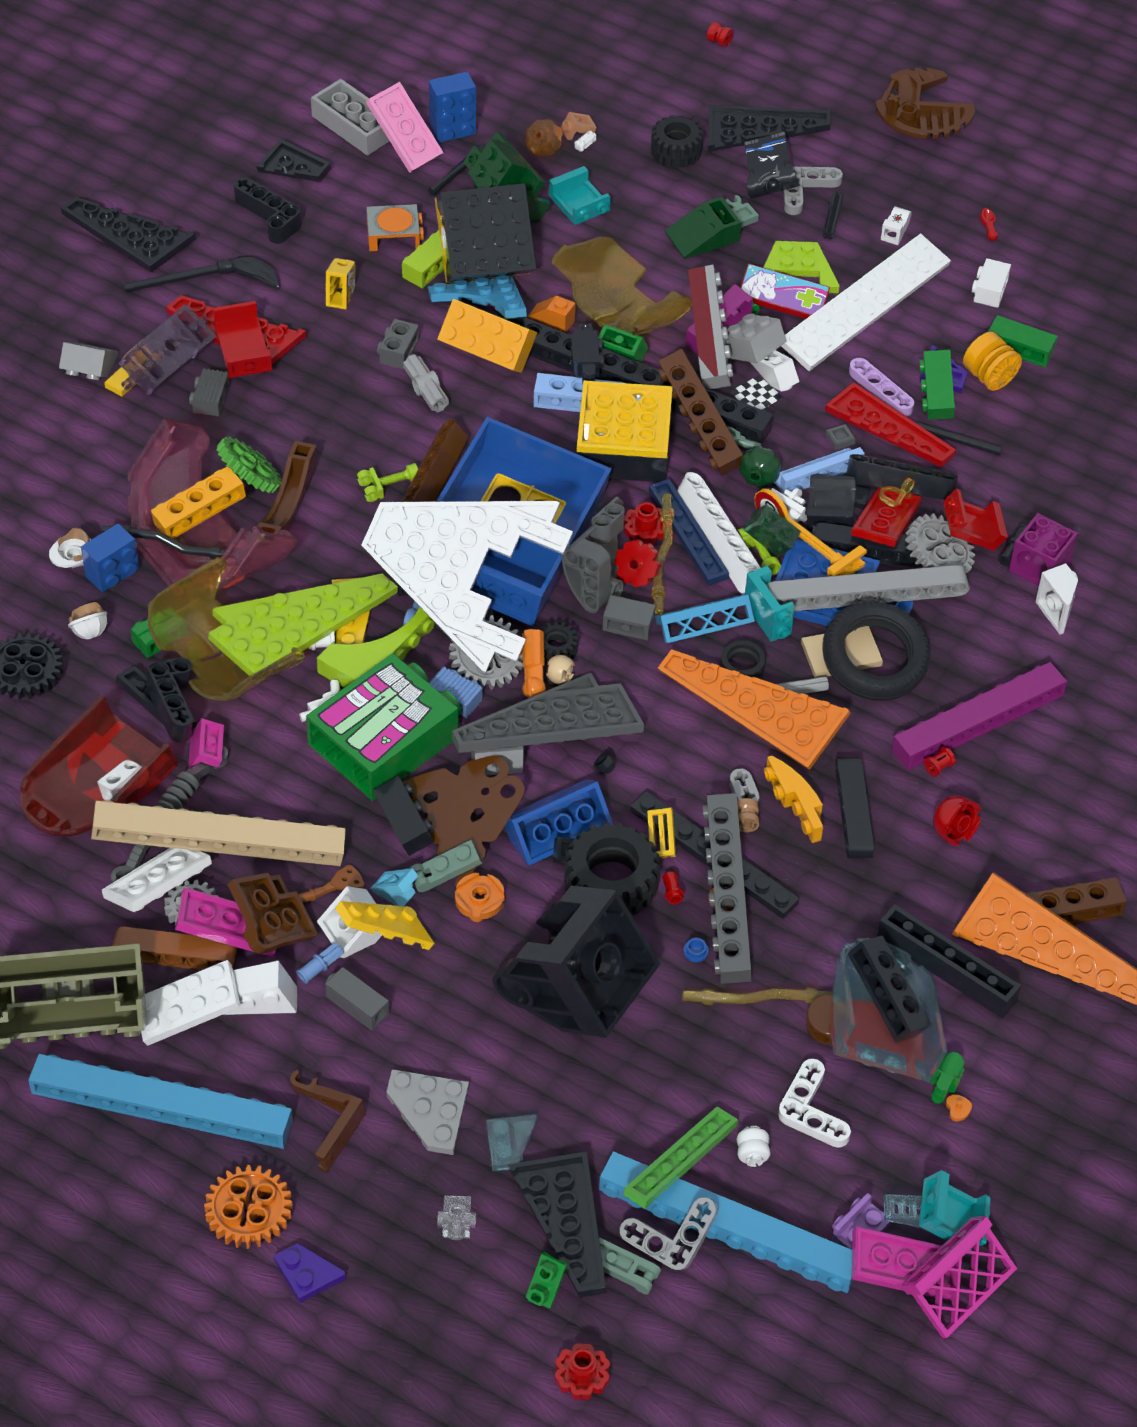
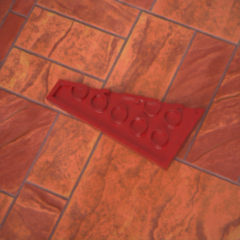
M182 295L166 307L167 314L220 346L214 324V307L206 306L203 301ZM258 317L266 348L271 353L272 365L306 338L305 330L288 329V325L280 323L277 326L268 323L267 319Z

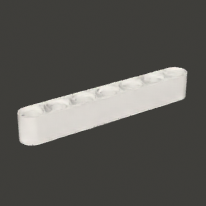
M688 472L685 474L677 492L725 565L734 585L744 595L747 573L761 567L703 478L696 473Z

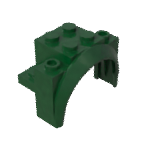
M496 132L485 148L473 146L463 163L470 170L468 174L471 176L475 189L525 183L530 221L539 222L551 205L547 199L536 197L546 182L502 133Z

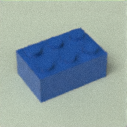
M468 72L429 80L430 129L437 143L476 134V86Z

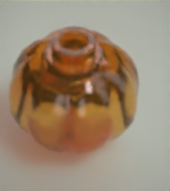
M537 119L526 129L525 145L537 157H551L562 146V130L551 119Z

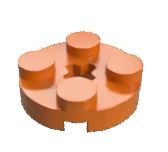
M479 873L469 874L463 877L456 886V907L463 915L469 917L474 922H480L483 919L493 917L504 907V887L493 875L479 876ZM476 893L479 895L485 894L483 899L475 898Z

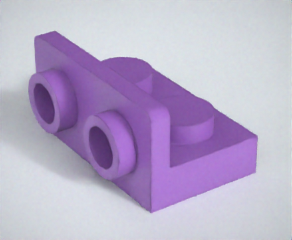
M867 1193L862 1199L857 1198L852 1203L850 1211L845 1217L840 1215L832 1226L834 1229L832 1240L852 1250V1230L856 1226L884 1232L891 1225L892 1219L871 1203L872 1195Z

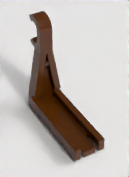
M296 1070L290 1076L293 1090L342 1113L315 1153V1158L321 1160L318 1169L328 1173L366 1115L363 1100L320 1086L317 1078L312 1079L309 1085L297 1082L300 1080L298 1070Z

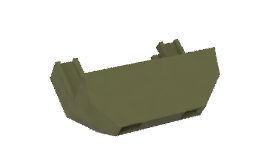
M140 944L0 956V1049L7 1048L9 1043L19 1038H22V1043L38 1041V1037L48 1036V1040L64 1039V1034L74 1033V1038L89 1037L90 1032L100 1031L101 1035L116 1034V1029L117 1033H124V1037L139 1036L141 1031L145 1030V987ZM113 977L114 991L94 993L93 979ZM42 984L43 998L19 999L18 986Z

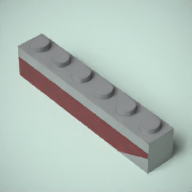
M714 265L688 269L703 386L710 390L731 386L730 377H733V369L727 360L731 358L729 345L725 344V340H729L727 327H723V322L726 321V314L724 308L721 309L724 297L722 290L719 291L718 288L719 285H722L720 272H715Z

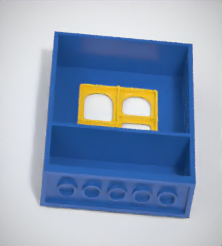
M486 417L436 502H488L493 492L501 486L516 489L521 496L520 501L541 500L560 502L552 523L573 531L567 546L568 548L586 531L603 500L611 468ZM522 537L519 538L511 558L489 549L471 591L492 599L491 609L534 626L564 571L562 554Z

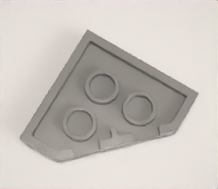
M392 1069L386 1091L389 1101L397 1107L401 1117L411 1130L415 1131L427 1151L454 1155L469 1082Z

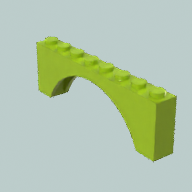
M419 607L415 615L404 626L381 639L361 644L331 643L317 657L318 673L329 680H338L340 686L345 688L392 653L403 661L406 654L419 644L420 639L426 633L428 634L432 631L436 623Z

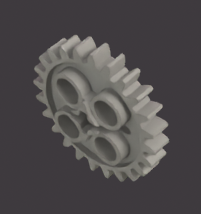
M927 514L923 517L919 516L906 532L908 536L905 541L909 543L906 548L913 551L910 557H916L915 564H922V568L960 565L967 574L975 562L972 559L975 554L971 552L974 546L969 545L967 541L951 536L948 521H944L942 515L938 519L935 514H932L930 517Z
M491 615L489 621H486L485 618L483 620L486 623L517 635V629L509 630L511 623L505 626L502 625L503 618H500L498 622H494V617ZM454 642L449 646V650L453 651L450 653L449 659L454 660L451 667H459L457 672L460 675L464 674L466 680L471 679L480 683L482 690L485 684H488L491 690H493L495 683L500 688L503 687L504 681L510 684L512 677L517 678L518 670H522L523 663H521L523 662L522 654H520L517 662L508 658H502L495 653L489 665L491 670L484 673Z

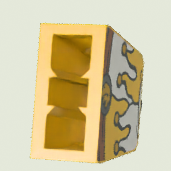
M335 258L326 271V306L347 309L355 288V262ZM339 288H342L341 293L337 291Z

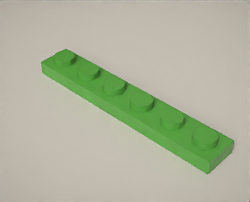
M716 1107L625 1187L623 1195L646 1209L737 1127L738 1119L721 1108Z

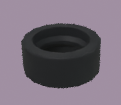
M735 641L727 645L722 651L720 667L740 672V674L752 678L761 679L764 674L766 657L764 651L758 645L750 641ZM743 656L754 660L757 665L749 670H740L731 666L729 661L735 657Z

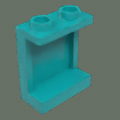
M585 166L549 180V197L574 225L610 211V195L608 193L601 195L589 182V171Z
M765 566L747 573L745 594H749L754 619L772 642L786 638L792 633L795 605L793 602L780 605L765 585L771 582L772 575L769 567Z
M941 1170L924 1179L919 1227L948 1241L971 1217L987 1216L989 1219L990 1196L985 1194L979 1198H973L950 1186V1174ZM985 1236L980 1239L979 1247L986 1244L987 1239Z

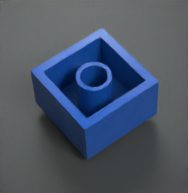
M119 524L114 525L81 546L85 577L102 593L139 570L135 539Z

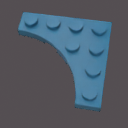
M506 275L498 276L496 279L478 278L470 282L460 280L453 284L436 283L433 286H428L431 302L452 301L453 299L460 301L462 298L472 301V303L485 306L490 303V305L495 306V310L500 312L505 319L527 316L526 307L513 278Z

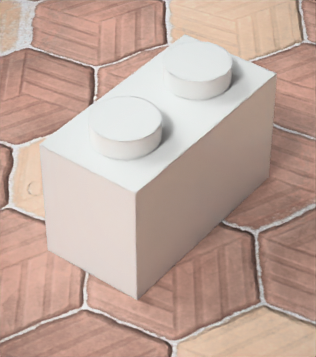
M986 258L984 266H980L978 269L977 278L979 280H974L973 283L974 302L999 307L1008 282L1011 264Z

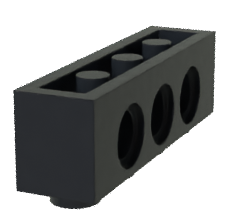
M883 935L861 941L847 953L896 1043L916 1037L932 1025Z

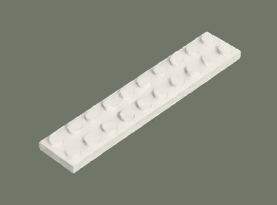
M920 233L785 334L787 342L781 346L803 367L811 371L949 266L951 260Z

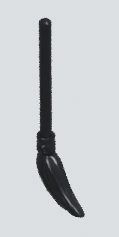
M239 256L232 260L217 261L215 265L126 283L124 284L125 292L214 273L221 275L233 272L261 280L276 289H279V283L273 267L255 257Z

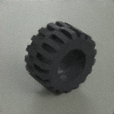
M672 115L668 118H662V121L658 120L652 128L651 154L654 156L655 161H659V164L667 165L666 167L685 168L688 165L695 164V161L700 159L702 153V127L695 120L692 121L691 118H685L681 115Z

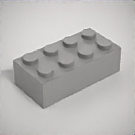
M339 79L311 97L312 117L367 156L389 142L388 137L366 104L369 98L344 80Z

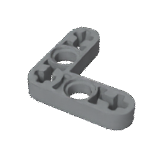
M794 167V172L800 186L791 188L798 192H789V189L783 191L785 212L790 215H798L802 212L803 187L834 188L840 186L843 177L842 171L834 167ZM813 175V176H816V177H818V178H816V179H811V178H809L808 176Z
M702 1197L697 1199L689 1210L674 1240L643 1221L634 1218L627 1219L621 1224L620 1235L626 1242L671 1269L685 1270L691 1265L719 1212L718 1205L710 1198ZM709 1203L708 1209L711 1210V1214H705L701 1219V1222L706 1223L703 1227L700 1223L693 1222V1217L699 1219L702 1211L699 1209L700 1205H707ZM637 1224V1231L646 1234L647 1230H649V1233L644 1237V1240L635 1235H632L630 1238V1232L627 1230L628 1226ZM690 1226H695L699 1231V1237L694 1242L688 1241L685 1237L686 1229ZM655 1236L660 1237L663 1242L662 1249L658 1252H653L649 1247L650 1240ZM681 1240L685 1245L692 1246L693 1248L691 1251L685 1249L682 1257L685 1259L684 1263L676 1265V1259L673 1257V1254L682 1251L684 1246L678 1245Z

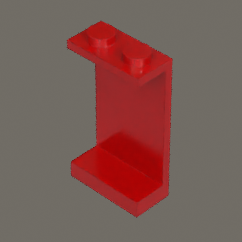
M256 301L213 308L214 324L229 378L272 371L271 353L266 348L257 316Z

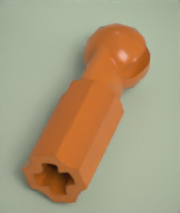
M533 629L524 630V633H522V638L526 639L522 649L524 667L522 690L528 699L545 692L546 689L543 682L544 632Z

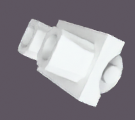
M774 488L771 489L781 498L792 520L797 523L807 520V515H805L806 509L803 507L805 500L801 498L802 490L795 488L791 492L786 489L783 495Z

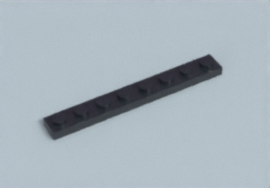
M646 791L630 806V812L648 824L647 811L670 807ZM673 810L675 843L712 869V863H707L706 848H711L710 841H705V832ZM664 814L665 836L668 838L667 814ZM658 815L654 816L655 829L659 831ZM742 858L745 893L784 919L799 904V898ZM721 864L720 866L728 867L729 864Z

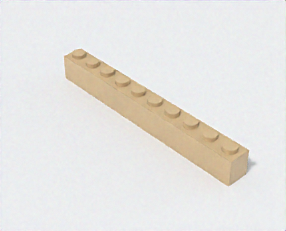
M104 800L96 801L91 839L341 866L344 855L345 828H338L334 825H313L308 822L293 823L286 820H266L261 817H239L235 814L221 815L209 811L194 812L187 809H167L162 806H140L136 803L122 804Z

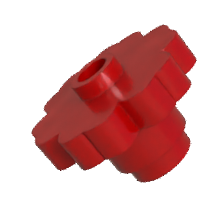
M649 502L637 505L635 510H628L624 516V533L631 541L640 539L643 544H655L657 539H664L669 532L668 515L661 508H656Z
M640 539L626 542L624 549L618 550L614 559L615 565L619 567L617 576L621 578L623 583L631 582L634 587L650 584L651 578L659 575L661 563L656 560L658 551L651 543L643 544Z
M577 1343L572 1347V1351L568 1349L562 1350L560 1356L555 1360V1369L557 1370L554 1377L555 1383L559 1386L561 1392H570L571 1397L575 1400H589L593 1393H603L605 1387L609 1384L610 1376L608 1371L610 1369V1362L603 1351L594 1352L591 1344Z

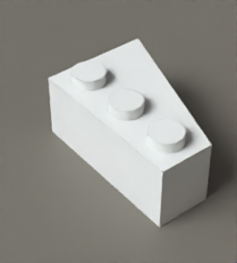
M279 961L233 970L241 1007L223 1015L297 1013V986Z

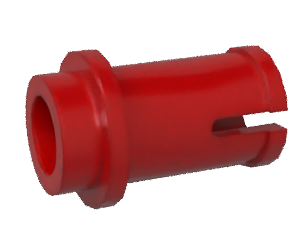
M675 872L665 873L662 877L666 890L665 899L672 905L679 904L683 901L684 891L680 888L678 874Z

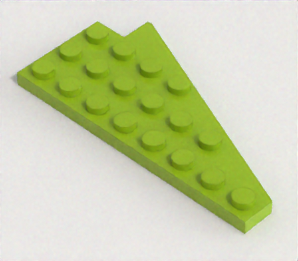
M378 574L284 594L277 593L270 597L216 607L213 609V616L222 625L209 632L208 639L253 680H256L330 635L333 631L335 632L397 594L398 586L384 574Z

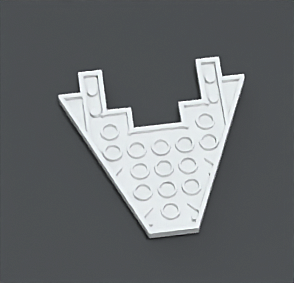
M557 501L380 502L362 542V547L479 669L486 673L495 653L517 662L526 642V639L484 622L483 620L492 599L471 591L489 549L511 558L519 538L522 537L564 555L573 531L552 523L560 506V502Z

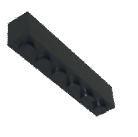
M894 904L880 920L877 937L883 935L888 945L1002 1019L1017 1003L1021 988L1020 984Z

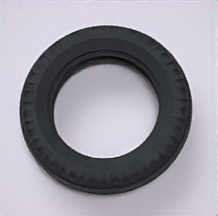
M860 602L843 609L829 623L823 638V658L832 678L849 693L867 700L889 701L908 694L920 684L929 666V643L920 624L906 611L884 602ZM864 626H874L888 630L896 635L905 646L908 658L907 665L898 673L889 676H876L866 673L856 667L849 659L845 650V638L853 630Z

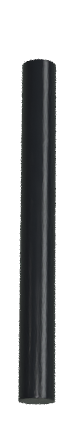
M482 144L478 146L481 148H485V146ZM466 157L428 189L431 195H435L467 167L463 163Z
M917 422L918 425L936 437L999 456L1001 454L1002 447Z

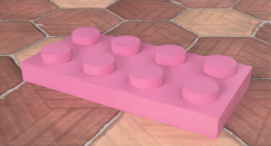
M400 82L366 101V104L409 173L443 153Z

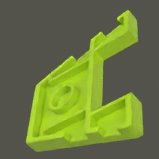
M775 241L763 268L790 276L819 277V284L830 287L828 293H839V284L818 242Z

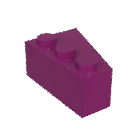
M734 284L723 295L724 303L721 304V309L724 308L726 314V321L723 322V327H727V330L730 326L740 322L745 315L752 314L753 297ZM693 323L686 332V345L698 354L695 324Z

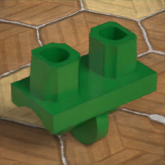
M543 1252L526 1295L528 1301L538 1306L552 1308L568 1263L555 1259L548 1253Z

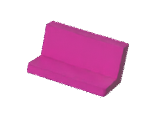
M201 718L190 737L188 769L199 764V762L215 767L220 765L222 762L224 725Z

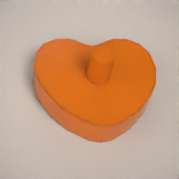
M960 1095L949 1096L946 1100V1107L950 1110V1119L953 1121L966 1119L971 1112L972 1103Z

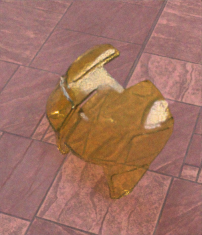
M597 237L570 246L564 244L552 258V264L571 281L573 298L578 307L602 328L606 324L632 333L633 336L649 333L656 328L667 326L678 320L692 307V300L688 297H682L676 291H672L664 299L656 303L635 288V284L646 272V269L610 237ZM628 306H631V307H629L628 309L624 310L623 312L619 313L620 311H622L623 309L627 308Z
M217 557L164 589L148 604V628L155 644L160 650H175L182 658L188 659L192 663V670L199 677L189 681L194 691L208 699L230 701L242 697L270 679L272 675L279 674L298 665L304 660L303 657L305 655L301 649L293 647L291 654L251 676L245 673L224 653L213 659L201 661L221 652L208 639V633L222 625L213 616V609L223 606L215 599L221 576L228 567L225 559Z

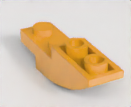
M768 756L764 774L768 782L771 781L775 798L781 801L784 808L792 806L794 815L799 816L803 833L805 835L808 834L812 843L821 841L823 825L820 819L823 804L817 794L793 768L774 756Z

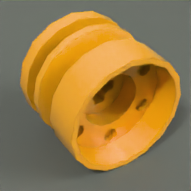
M987 332L979 336L969 346L963 357L964 367L972 375L978 377L979 381L992 391L1007 385L1018 373L1022 363L1021 355L1014 351L1012 347L1006 345V342L994 332Z

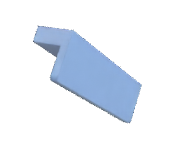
M860 447L854 450L847 448L780 472L775 484L783 495L786 489L792 492L795 488L800 490L809 488L811 475H845L849 456L852 454L864 455V452Z

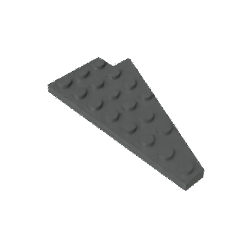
M588 673L452 731V740L458 753H469L479 750H494L497 748L533 744L540 745L543 743L579 739L586 740L588 738L624 734L631 735L633 733H642L644 723L621 683L598 686L592 673Z

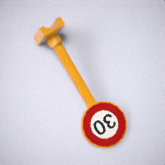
M761 489L755 494V506L763 521L767 522L775 530H782L787 526L793 533L830 560L832 565L827 569V577L853 575L865 566V562L861 560V557L867 553V550L861 545L845 556L839 552L836 553L808 530L789 517L785 504L776 493L769 489Z

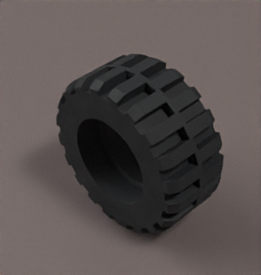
M603 823L601 827H597V825L589 827L588 832L582 831L577 835V840H572L569 850L566 851L565 889L567 891L570 886L617 890L630 914L636 915L642 911V906L646 908L652 902V898L657 893L660 872V858L656 852L657 848L653 842H649L648 836L642 832L640 834L637 833L638 829L631 826L626 828L624 824L620 823L616 825ZM617 862L630 868L633 874L622 880L610 881L596 876L591 872V869L600 863Z

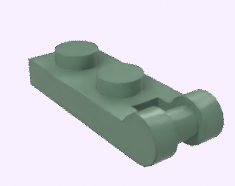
M470 840L423 864H415L410 869L413 868L418 874V877L415 879L417 891L425 892L482 864L473 842ZM429 873L432 874L430 877H425Z
M599 1237L604 1273L635 1287L637 1291L643 1294H649L653 1287L651 1284L653 1279H657L661 1272L660 1267ZM637 1270L644 1272L643 1277L636 1275Z

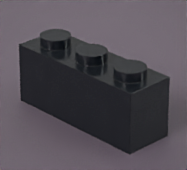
M397 776L373 790L401 845L409 856L435 842L431 835L434 829L428 818L422 819L421 814L425 812L418 800L413 802L411 796L415 794L408 782L403 784L400 777Z

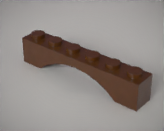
M294 441L287 458L283 479L275 502L268 515L259 522L252 538L254 557L276 562L317 466L316 445Z

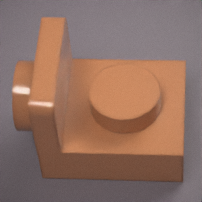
M573 112L568 113L561 126V130L567 140H572L576 131L582 134L588 131L594 133L597 128L589 115Z

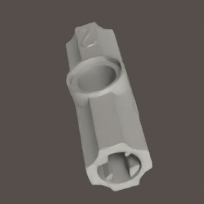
M415 354L408 356L406 361L403 362V368L412 380L415 393L418 396L422 395L432 411H443L449 405V399L441 389L436 373L433 370L429 371L420 356Z

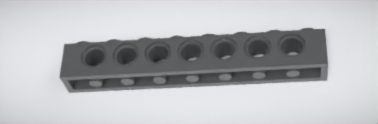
M737 793L707 795V805H703L704 820H709V826L704 827L705 841H710L711 848H706L707 863H712V870H708V884L714 885V892H709L710 907H715L716 914H711L712 929H717V936L713 937L714 952H719V959H714L715 975L720 974L721 984L752 982ZM720 820L726 821L725 823H722V824L717 823V821H720ZM720 842H727L728 844H726V845H719L718 843H720ZM729 864L728 867H721L720 865ZM726 885L731 886V888L729 889H723L721 887ZM725 908H732L733 910H732V911H724L723 909H725ZM727 930H734V931H735V932L732 933V934H727V933H725V931H727ZM730 952H734V953H736L737 955H736V956H733V957H730V956H727L726 954H728V953H730Z

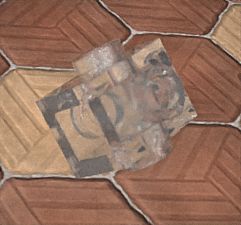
M444 1195L443 1211L438 1210L437 1227H442L443 1238L452 1240L470 1238V1228H476V1212H471V1196Z

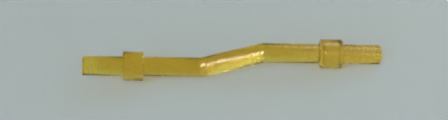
M669 493L662 495L663 508L660 511L661 520L663 521L664 541L656 558L661 563L659 575L653 578L654 586L651 589L654 605H656L655 614L664 613L663 599L665 598V587L663 586L662 566L673 543L672 521L674 520V509L672 508L671 494Z
M774 988L746 994L718 993L714 992V990L704 989L703 992L683 991V1001L703 1002L706 1005H713V1002L748 1004L771 999L806 1000V1003H811L822 995H837V992L817 991V988H806V990Z

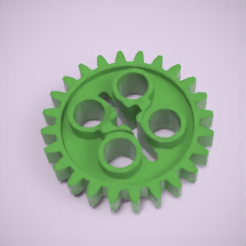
M230 436L229 438H223L217 445L216 450L219 452L218 455L222 457L221 460L227 463L226 466L231 468L233 473L240 477L241 480L245 479L249 485L253 484L256 489L259 487L262 492L266 491L268 493H274L281 485L282 479L280 478L281 475L276 472L277 469L271 467L272 463L267 462L266 457L258 451H254L250 445L246 446L243 441L240 443L236 438L233 439Z

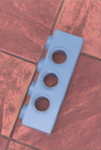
M538 373L534 389V407L580 412L583 390L582 378ZM595 379V381H598V382L623 383V382L605 381V380H597V379Z

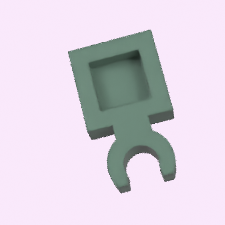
M738 195L734 196V202H730L728 198L725 199L741 221V228L758 221L759 215L748 202L742 204L741 198Z

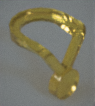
M907 478L903 482L901 489L893 486L883 487L879 492L880 500L891 507L899 505L903 497L906 499L912 497L910 491L915 481ZM886 491H894L900 495L894 501L886 497L884 493Z

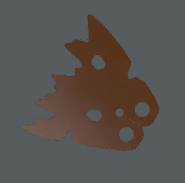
M488 756L468 761L465 765L461 766L458 775L443 768L403 781V784L409 783L415 794L411 796L413 802L418 800L424 812L428 814V820L432 822L434 831L431 832V835L435 841L432 844H439L438 856L471 840L482 861L486 852L482 842H492L501 833L525 791L523 783L517 776L508 775L509 766L502 757ZM490 764H496L499 766V773L495 777H487L485 775V768ZM507 784L515 787V794L510 798H504L500 794L502 787ZM483 788L490 790L487 795H482L481 791ZM433 791L438 792V799L430 804L424 801L423 797L425 794ZM477 808H482L484 811L482 818L472 822L470 817L473 811ZM476 867L458 875L455 885L457 886L463 877L472 874Z

